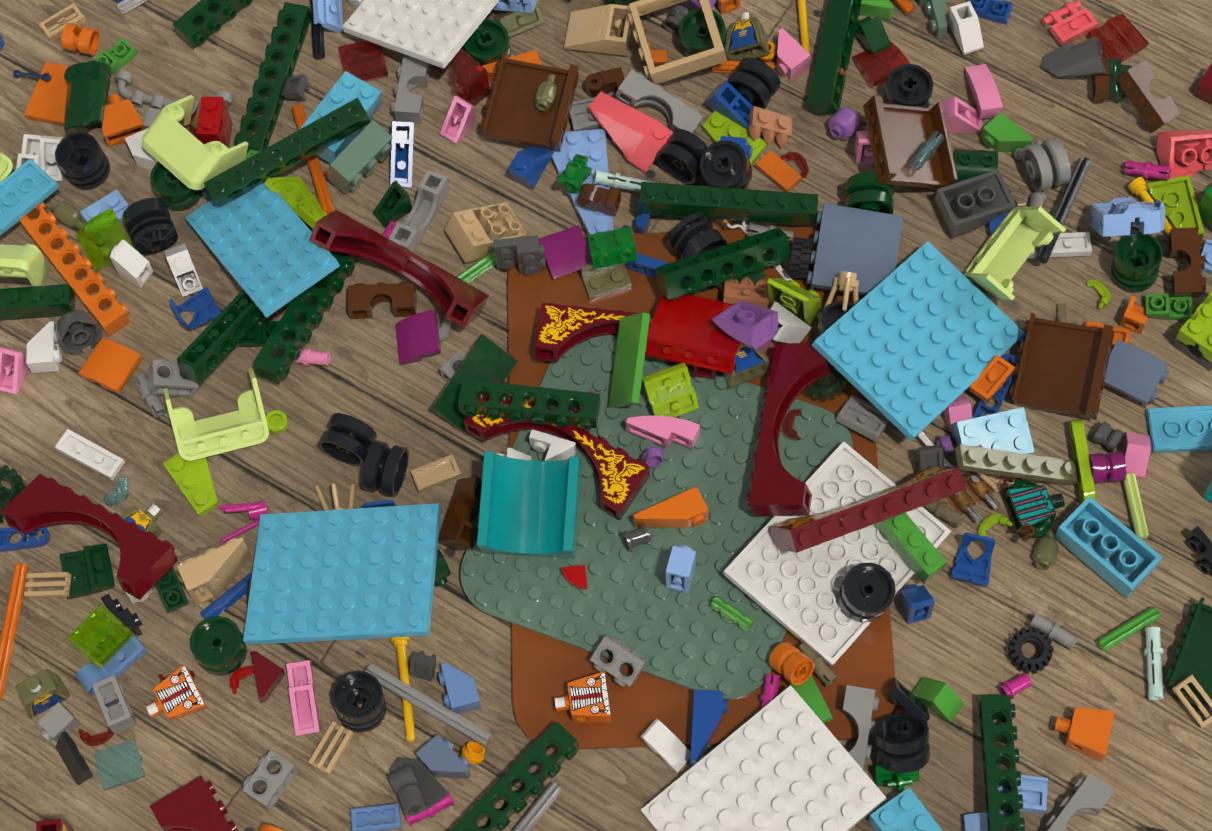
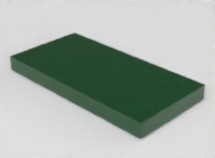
M480 335L430 409L468 435L469 432L466 431L464 424L468 416L460 413L458 406L462 378L490 382L496 379L502 382L505 381L518 361L486 336Z

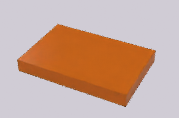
M45 62L41 75L49 73L51 80L44 82L43 79H38L24 114L26 119L60 126L64 125L68 82L64 79V74L69 66Z

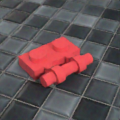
M1079 0L1072 3L1068 2L1063 5V8L1057 11L1053 10L1041 19L1044 26L1054 24L1051 26L1050 32L1061 46L1097 28L1098 22L1087 8L1081 11L1077 10L1081 8ZM1066 15L1070 16L1064 20L1062 19Z

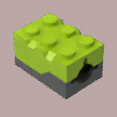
M1212 291L1204 302L1199 305L1191 318L1181 327L1172 345L1208 371L1212 370Z

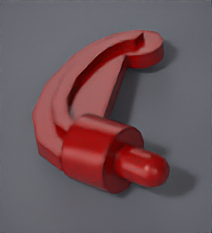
M254 666L242 667L231 675L230 688H232L233 694L237 693L239 680L255 673Z

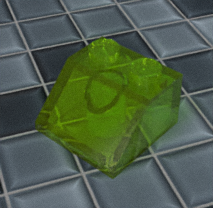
M112 208L92 217L76 234L96 272L113 264L110 258L111 251L122 239L133 247Z
M100 604L67 639L91 663L102 669L135 634Z

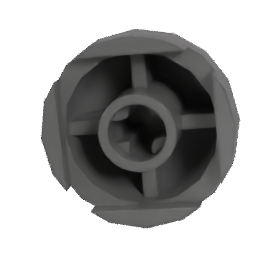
M72 310L62 315L57 321L55 334L57 342L64 352L82 354L84 353L82 349L91 346L92 349L99 343L102 330L100 324L91 313L83 310Z

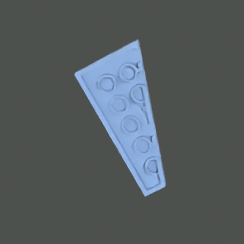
M605 129L565 132L561 151L552 150L554 154L551 160H553L559 175L566 169L568 162H573V157L576 154L588 157L587 166L592 168L591 174L583 184H593L596 170L609 173ZM593 184L597 187L610 189V186ZM580 191L578 193L568 192L588 235L614 230L613 216L581 207L577 203Z

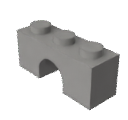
M403 56L402 65H398L397 75L400 78L399 83H395L394 94L396 95V101H392L391 113L395 114L397 122L422 124L424 112L423 96L413 94L411 91L418 87L428 88L430 65L422 60Z

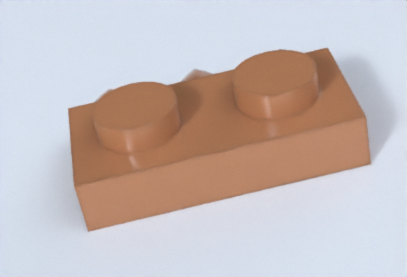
M753 106L750 110L749 119L750 136L755 141L762 132L766 144H770L776 136L778 146L783 148L792 136L793 117Z
M748 277L742 279L740 284L737 279L727 280L723 288V303L735 304L741 300L768 308L767 282L761 279L754 286L752 280Z

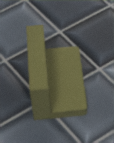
M536 3L533 13L503 11L494 15L495 20L507 29L509 37L545 23L538 3Z

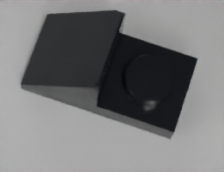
M895 677L887 683L889 688L888 695L897 704L891 714H913L921 717L926 722L930 719L928 708Z

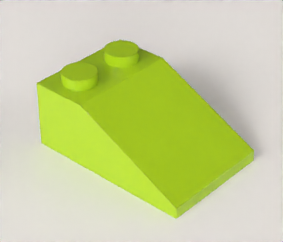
M769 278L767 281L770 307L776 301L807 325L811 326L822 308V298L813 290L807 291L801 288L793 280Z

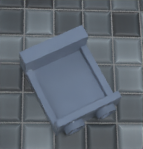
M1118 339L1110 353L1103 388L1107 385L1142 402V406L1146 408L1148 402L1154 403L1159 391L1155 390L1158 383L1163 384L1169 374V371L1165 370L1168 363Z

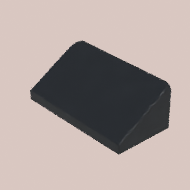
M65 731L61 733L56 744V750L75 783L80 785L92 778L93 773L72 737Z

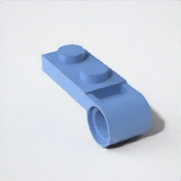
M131 632L96 664L90 663L83 666L77 672L76 678L89 695H95L92 687L93 684L113 675L118 678L147 653L148 650L137 636Z

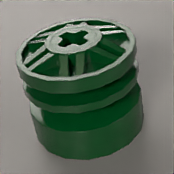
M1141 232L1130 233V235L1123 236L1119 240L1111 266L1112 279L1119 287L1131 292H1142L1152 287L1156 282L1163 258V249L1158 240L1149 234Z

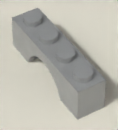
M632 69L619 86L615 95L616 99L632 108L643 104H650L660 108L666 114L669 120V129L672 132L676 129H683L694 134L704 117L697 109L687 106L679 97L670 95L664 91L663 87L650 82L642 73L635 72Z
M431 170L427 171L418 186L416 201L410 214L403 222L397 223L388 239L415 253L450 191L448 177Z
M846 685L842 712L852 719L858 732L857 743L848 753L868 775V769H864L865 759L870 760L872 745L867 743L868 736L874 734L875 721L871 720L872 711L877 712L879 697H875L876 690Z
M1092 773L1086 779L1081 777L1074 786L1077 792L1072 798L1067 795L1059 806L1063 809L1060 815L1057 817L1053 814L1045 826L1049 828L1048 831H1066L1067 823L1072 817L1085 813L1098 815L1115 790Z

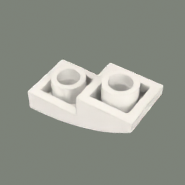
M658 719L640 736L650 749L658 754L670 769L676 773L679 772L691 757V752Z

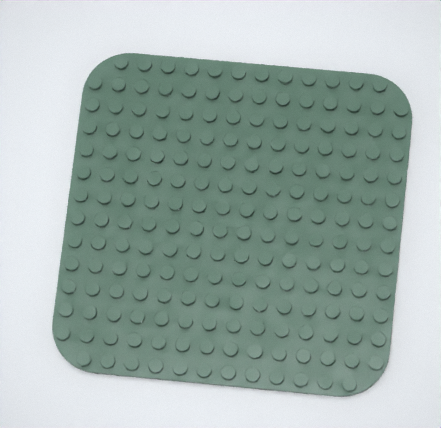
M603 335L583 341L568 350L558 362H550L540 387L580 392L592 390L600 394L597 428L588 429L590 434L595 437H603L609 442V445L616 449L617 447L624 449L635 460H643L642 454L651 446H656L658 449L664 450V462L657 467H649V479L622 519L619 520L601 510V488L597 474L588 459L576 448L577 452L574 457H579L582 464L576 559L482 553L477 546V534L473 549L467 550L462 560L460 576L463 590L470 602L488 615L594 653L603 638L610 634L649 660L642 672L693 691H723V699L731 700L745 697L760 688L765 682V674L771 673L772 668L769 665V657L774 648L783 642L787 631L783 625L723 575L724 570L774 517L755 516L747 505V495L751 492L750 476L755 468L754 453L758 449L757 434L761 431L760 415L761 412H764V393L767 392V389L748 382L729 388L722 373L716 372L715 379L693 377L688 369L699 409L674 418L699 424L700 435L693 449L671 441L669 447L666 448L626 431L627 418L653 416L643 381L641 382L638 404L619 408L609 407L618 337ZM645 355L642 377L681 363ZM798 399L794 400L782 422L779 434V453L783 467L796 479L805 483L843 441L852 449L853 441L848 428L836 421L837 416ZM554 405L549 406V408L551 409V411H553V410H555V409L558 408L557 406H554ZM520 430L512 449L531 456L532 461H545L547 451L544 453L538 452L530 446L529 436L532 430ZM693 487L698 488L709 509V518L706 519L705 523L688 528L647 527L652 543L649 545L644 543L634 547L632 551L628 550L622 532H630L641 528L634 526V514ZM684 545L696 551V569L689 593L666 588V569L673 546L679 547ZM585 565L588 589H578L570 584L563 576L562 567ZM716 596H720L725 600V603L729 602L742 611L744 616L748 615L754 620L752 627L748 631L740 628L738 623L735 624L721 615V611L717 612L711 608L712 600ZM605 649L603 652L604 658L613 660L612 651ZM624 663V665L633 668L630 663Z

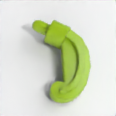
M1087 281L1086 285L1088 287L1093 286L1102 297L1099 300L1098 309L1106 307L1111 299L1110 291L1099 281Z
M992 514L980 524L978 534L986 536L985 531L997 523L1003 526L1008 525L1009 527H1012L1013 523L1002 514Z

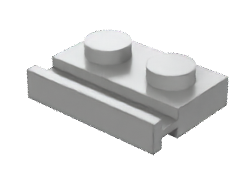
M596 97L573 101L570 111L573 131L602 128L588 109V106Z
M853 394L836 418L837 422L877 442L890 422L874 405Z

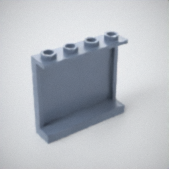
M824 203L823 210H818L816 224H820L819 231L815 230L813 244H817L816 251L812 250L810 264H814L813 271H808L806 284H811L810 290H814V288L831 290L834 277H839V272L844 271L857 274L856 280L859 281L858 295L866 296L896 269L903 216Z

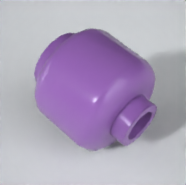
M840 108L828 121L831 135L842 140L849 139L860 127L858 113L851 108Z

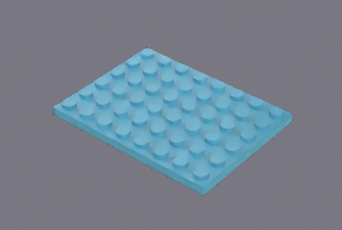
M927 241L819 336L812 346L912 441L969 388L996 355L1001 357L1017 343L1024 331Z
M439 503L261 514L243 637L244 643L246 645L430 636L441 506Z

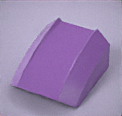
M740 300L714 317L712 321L737 342L758 350L760 346L774 338L778 329V312Z

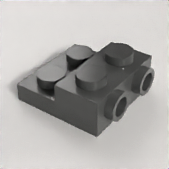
M538 235L493 240L497 269L503 268L508 270L519 267L520 274L534 275L537 272H542V267H546L544 244H539Z

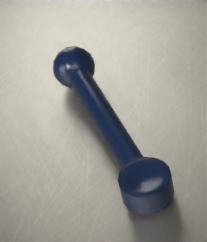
M14 70L13 72L15 78L20 76L43 79L44 82L51 80L49 73L40 75L23 73L19 70Z

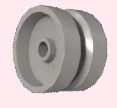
M1054 137L1044 140L1041 145L1035 143L1024 147L1022 152L1024 169L1035 191L1042 192L1050 189L1052 184L1057 187L1070 182V162L1066 150L1059 139Z

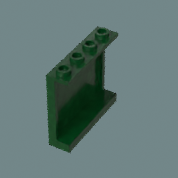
M1201 597L1198 603H1193L1188 613V616L1192 617L1190 624L1185 623L1180 635V637L1184 638L1183 643L1176 646L1172 657L1176 659L1174 667L1169 666L1165 679L1168 680L1166 688L1172 690L1174 686L1192 674L1212 700V607L1203 604L1205 598ZM1191 682L1187 685L1198 700L1208 705ZM1184 688L1180 689L1184 696L1191 698Z

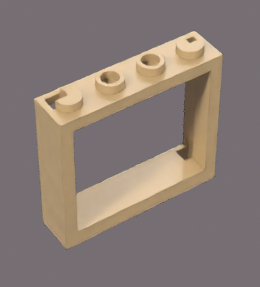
M639 0L629 4L631 12L627 14L631 25L635 24L637 29L633 31L636 43L640 42L642 46L638 48L641 60H646L647 63L646 66H643L647 78H652L654 84L728 61L709 0H700V4L714 48L657 67L654 66L640 16L687 0Z

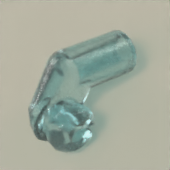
M126 476L118 477L117 488L106 494L103 498L105 505L116 506L127 499L130 478Z

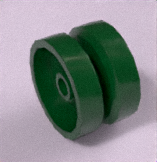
M696 9L684 16L679 25V36L685 56L688 57L714 48L703 10ZM712 10L723 47L725 48L727 34L724 20L721 15Z
M484 19L463 45L466 62L475 72L476 67L501 59L503 52H506L507 58L511 57L508 31L501 23L495 20Z
M159 161L151 171L150 180L156 196L165 201L169 210L183 211L190 209L201 199L203 189L193 190L188 188Z
M876 172L855 174L846 181L845 196L847 198L845 207L893 214L894 200L892 197L894 185L879 184Z
M222 616L208 617L195 627L190 638V648L201 668L209 674L217 676L229 675L239 669L246 659L248 651L247 645L243 641V635L237 624L229 618Z

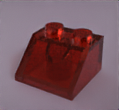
M461 48L454 56L453 75L456 95L476 106L490 94L487 70Z

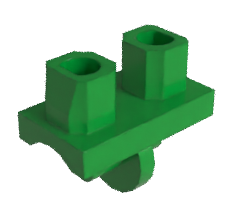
M576 154L573 157V162H568L566 169L559 175L558 182H564L565 189L568 192L578 193L582 188L583 182L591 174L592 168L587 166L588 157Z
M878 762L877 767H875L876 786L887 785L888 788L897 787L898 794L904 791V786L920 781L919 770L907 773L891 772L880 766Z

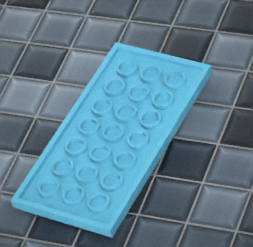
M264 183L221 207H218L213 199H211L185 217L189 225L266 318L340 267L338 261L329 251L309 241L312 231L277 192H272Z

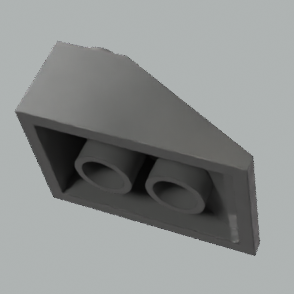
M999 169L939 188L935 197V204L951 238L972 232L1016 207Z

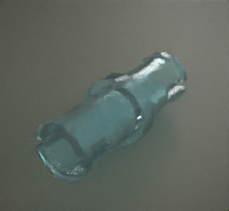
M933 131L927 141L921 143L918 147V152L910 159L909 163L912 167L918 163L915 167L916 170H920L925 162L935 155V150L944 141V136L941 133L935 138L939 133L938 131Z

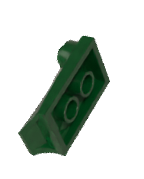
M88 61L73 64L66 69L64 79L68 82L64 114V130L103 123L111 67L107 63Z

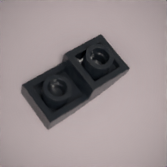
M1197 526L1190 532L1186 540L1195 552L1201 554L1197 560L1200 569L1212 577V543Z
M109 593L100 598L121 626L137 636L143 634L139 628L143 624L137 613L131 614L128 608L123 609L117 598L113 600Z

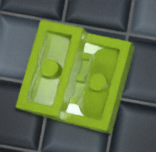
M685 363L642 377L653 416L677 417L699 409L695 389L691 384L688 368Z

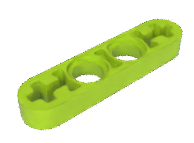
M1082 419L1070 420L1069 436L1073 460L1076 463L1079 478L1080 500L1083 503L1090 496L1096 501L1084 424Z

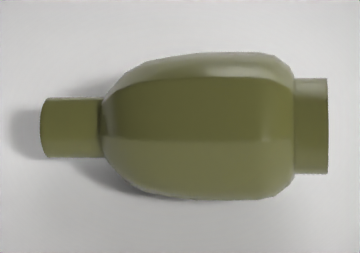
M549 74L547 80L541 82L534 98L535 106L540 111H547L554 104L557 86L555 84L556 76L553 74Z
M57 200L52 204L50 210L61 224L69 228L76 227L81 232L87 228V225L81 221L80 213L69 203Z
M1049 529L1045 536L1037 541L1034 548L1033 559L1036 562L1035 566L1040 570H1048L1056 562L1058 544L1054 539L1056 532L1054 529Z

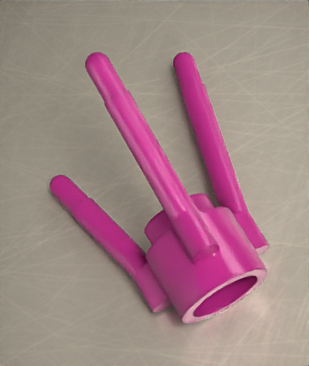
M265 500L253 503L220 505L219 509L224 510L225 513L248 511L250 520L255 519L254 522L220 539V541L224 543L259 526L260 515L268 514Z

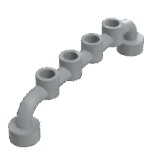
M123 70L116 72L114 80L117 82L119 94L126 99H130L135 107L141 108L144 102L149 103L151 108L162 110L164 106L180 100L177 98L174 100L167 99L158 94L153 96L147 95L138 90L128 91L126 86L131 85L133 75ZM217 91L215 97H223L226 106L231 105L233 96L230 93ZM198 103L193 104L192 115Z

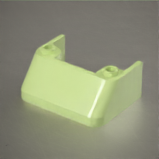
M190 95L163 107L143 135L142 147L188 188L201 190L206 188L204 182L246 160L248 143L245 141L232 148H228L219 141L207 144L200 142L183 127L191 122L194 97Z
M1041 206L1015 207L1006 215L965 269L963 275L973 284L994 297L1003 300H1013L1015 297L1011 294L1014 290V282L1011 280L1036 246L1048 245L1054 237V232L1064 233L1066 228Z
M0 244V276L28 278L32 286L46 285L50 267L37 246L32 244H26L25 246Z
M252 367L248 368L252 389L246 390L238 396L237 404L239 410L194 421L193 413L190 409L186 407L172 409L168 389H163L178 451L183 459L192 461L266 441L269 436V429L257 379Z

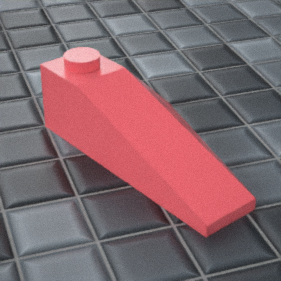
M601 91L588 106L589 111L601 127L606 129L612 137L613 143L618 145L624 153L625 159L646 174L656 161L657 152L667 143L668 138L673 132L650 116Z
M1212 130L1158 132L1157 155L1161 166H1171L1172 172H1164V174H1170V179L1186 175L1192 177L1196 172L1212 168Z

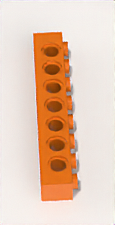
M42 201L20 219L18 223L65 283L70 284L76 297L98 321L105 334L110 337L130 323L127 316L130 312L123 302L118 303L115 300L117 295L111 287L106 288L103 285L105 280L98 271L96 273L92 271V263L86 256L84 258L81 257L79 254L81 250L74 241L72 243L69 242L68 238L70 236L63 227L58 228L56 225L58 223L57 219L51 212L46 213L44 210L46 206ZM111 306L109 309L103 310L105 307Z

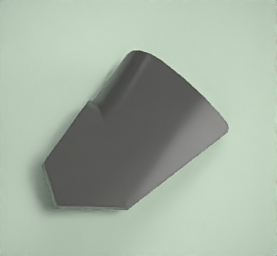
M1095 36L1077 45H1064L1045 54L1040 66L1058 78L1106 73L1100 57L1103 54V49Z
M397 757L389 769V781L395 793L399 796L404 813L407 816H414L429 809L447 795L445 788L418 759Z

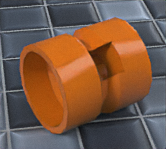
M73 23L65 25L61 36V45L64 50L73 52L79 50L80 53L91 56L95 55L100 43L98 29L86 26L82 28L81 25Z
M782 642L777 645L769 657L770 667L779 674L784 675V678L795 686L805 683L814 671L813 660L789 642Z

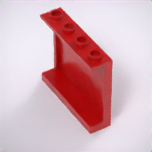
M662 294L648 329L645 355L733 374L736 356L741 343L727 335L712 319L734 304L689 294L682 295L678 299L668 300Z

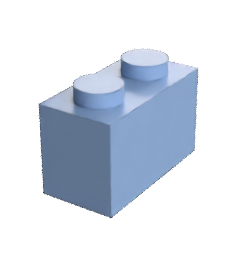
M684 545L672 547L666 569V588L689 593L696 569V551H693L692 548Z

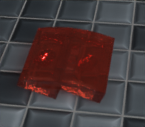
M1123 13L1108 19L1105 25L1089 31L1086 36L1087 39L1094 36L1097 37L1103 49V54L1101 55L1104 58H1108V63L1112 67L1134 56L1149 44Z
M366 40L338 46L344 72L347 71L361 80L388 75L381 45Z
M892 42L891 47L874 55L869 50H866L852 57L860 73L867 76L873 87L887 81L890 72L899 65L910 64L905 55Z

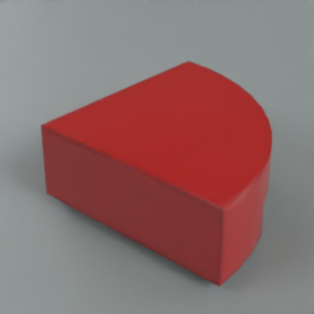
M585 565L562 567L563 576L570 584L578 589H588Z

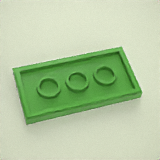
M642 312L620 318L609 407L619 408L639 403L650 314Z

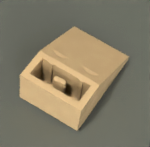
M609 4L572 11L570 13L564 49L627 56L632 28L627 14L631 12L630 6Z
M507 202L454 212L445 227L446 233L465 263L480 260L494 250L493 240L527 236V233Z
M243 537L239 539L233 538L227 541L225 545L217 549L211 548L205 551L203 555L197 558H189L183 561L182 565L177 566L186 589L196 606L218 597L251 558V553Z

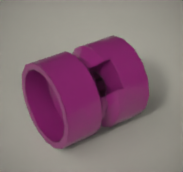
M1123 452L1108 453L1107 456H1104L1103 453L1089 454L1094 484L1105 483L1106 479L1110 482L1125 481L1126 462Z

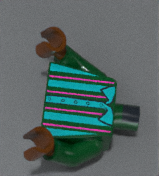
M999 476V479L1004 480L1000 488H1010L1007 490L1005 500L1019 536L1023 537L1022 540L1024 542L1029 538L1043 537L1053 526L1056 516L1055 509L1065 506L1062 494L1049 496L1044 485H1037L1036 483L1014 477Z

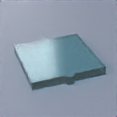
M135 739L94 753L98 767L96 773L100 775L104 791L145 777L141 763L143 758L139 755Z

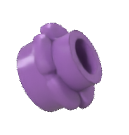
M940 435V440L936 442L937 445L941 444L943 447V453L946 456L954 453L950 436L942 437Z
M651 446L642 454V459L648 464V467H657L664 462V450Z

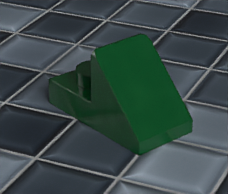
M868 16L857 22L855 35L872 55L891 47V42L879 16L873 19Z

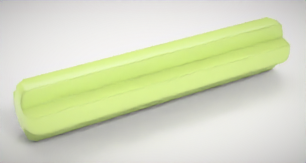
M1129 473L1126 474L1123 485L1134 534L1140 539H1146L1149 532L1136 475Z

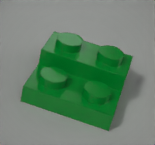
M631 226L587 235L594 269L638 260Z

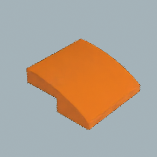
M101 338L78 374L84 379L99 383L104 389L119 393L142 359V356L121 344Z

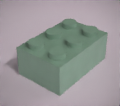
M372 120L330 163L326 179L345 195L349 191L354 192L360 186V180L364 176L369 177L372 174L378 161L382 163L388 157L393 137L377 122Z

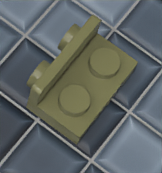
M593 262L581 268V278L589 300L632 288L625 263L594 269Z

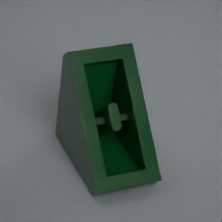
M397 180L393 181L373 211V214L384 227H387L389 221H394L395 223L412 210L410 196Z

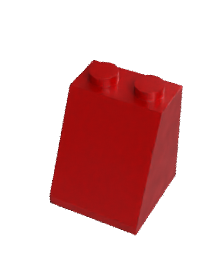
M202 96L191 117L188 131L203 144L219 141L229 148L233 124L224 98Z

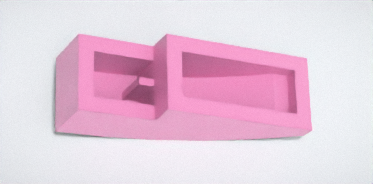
M987 65L965 67L964 71L973 104L977 107L979 118L995 117L1000 112L1002 113L1003 105Z
M638 416L627 418L626 431L666 448L669 447L671 441L693 449L700 435V425L674 417Z
M312 660L286 664L295 736L320 732Z

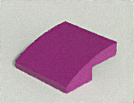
M579 225L539 238V244H544L545 260L552 280L580 271L582 267L592 262L589 247Z
M435 309L412 315L395 324L400 365L422 361L423 356L441 353L438 319Z

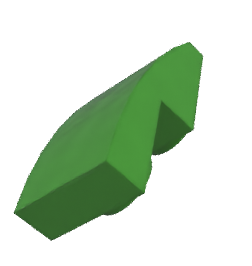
M121 38L108 52L104 49L93 61L107 63L111 67L110 75H112L131 61L138 52L125 39Z
M1169 293L1146 294V316L1164 320L1187 321L1192 316V297H1169Z
M812 675L801 685L795 686L789 683L823 724L833 719Z

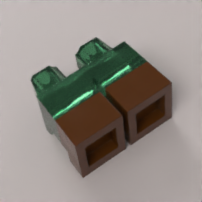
M1101 58L1106 73L1092 74L1093 104H1102V100H1113L1114 103L1119 104L1120 98L1128 97L1116 79L1133 66L1122 65L1121 59Z

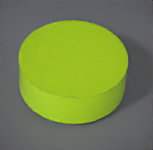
M274 410L267 414L266 421L269 432L280 434L287 429L288 419L284 412Z

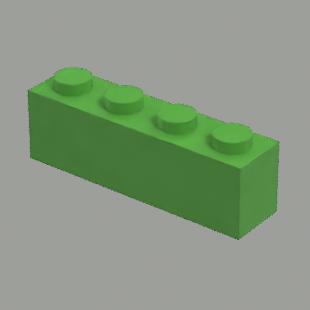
M906 512L874 524L923 584L939 573L947 563Z

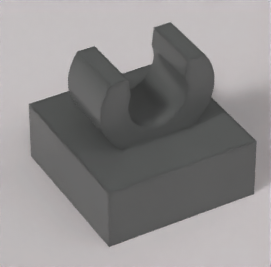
M303 74L287 77L282 96L286 99L295 98L297 101L306 100L303 94L309 91L307 86L308 78Z
M424 651L414 652L411 656L409 675L431 682L435 676L436 655L433 654L430 657L424 655Z

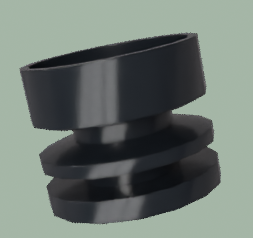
M76 132L63 138L57 145L55 151L56 162L72 186L88 190L96 188L106 180L110 172V162L94 136L85 132Z
M142 199L128 206L123 212L122 218L133 247L140 254L151 255L160 253L170 248L177 241L178 234L171 220L167 205L162 199Z
M697 212L684 218L673 228L668 236V243L678 255H681V259L726 245L727 241L717 229H713L714 225L703 212Z
M354 671L347 673L337 681L333 689L332 698L341 724L348 730L358 733L369 732L378 727L384 720L387 711L382 686L378 679L368 672ZM362 704L364 707L360 709L358 705Z

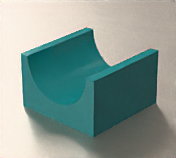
M484 451L477 546L481 552L576 559L582 478L580 458L570 456L568 459L558 461H532L504 457L494 452Z

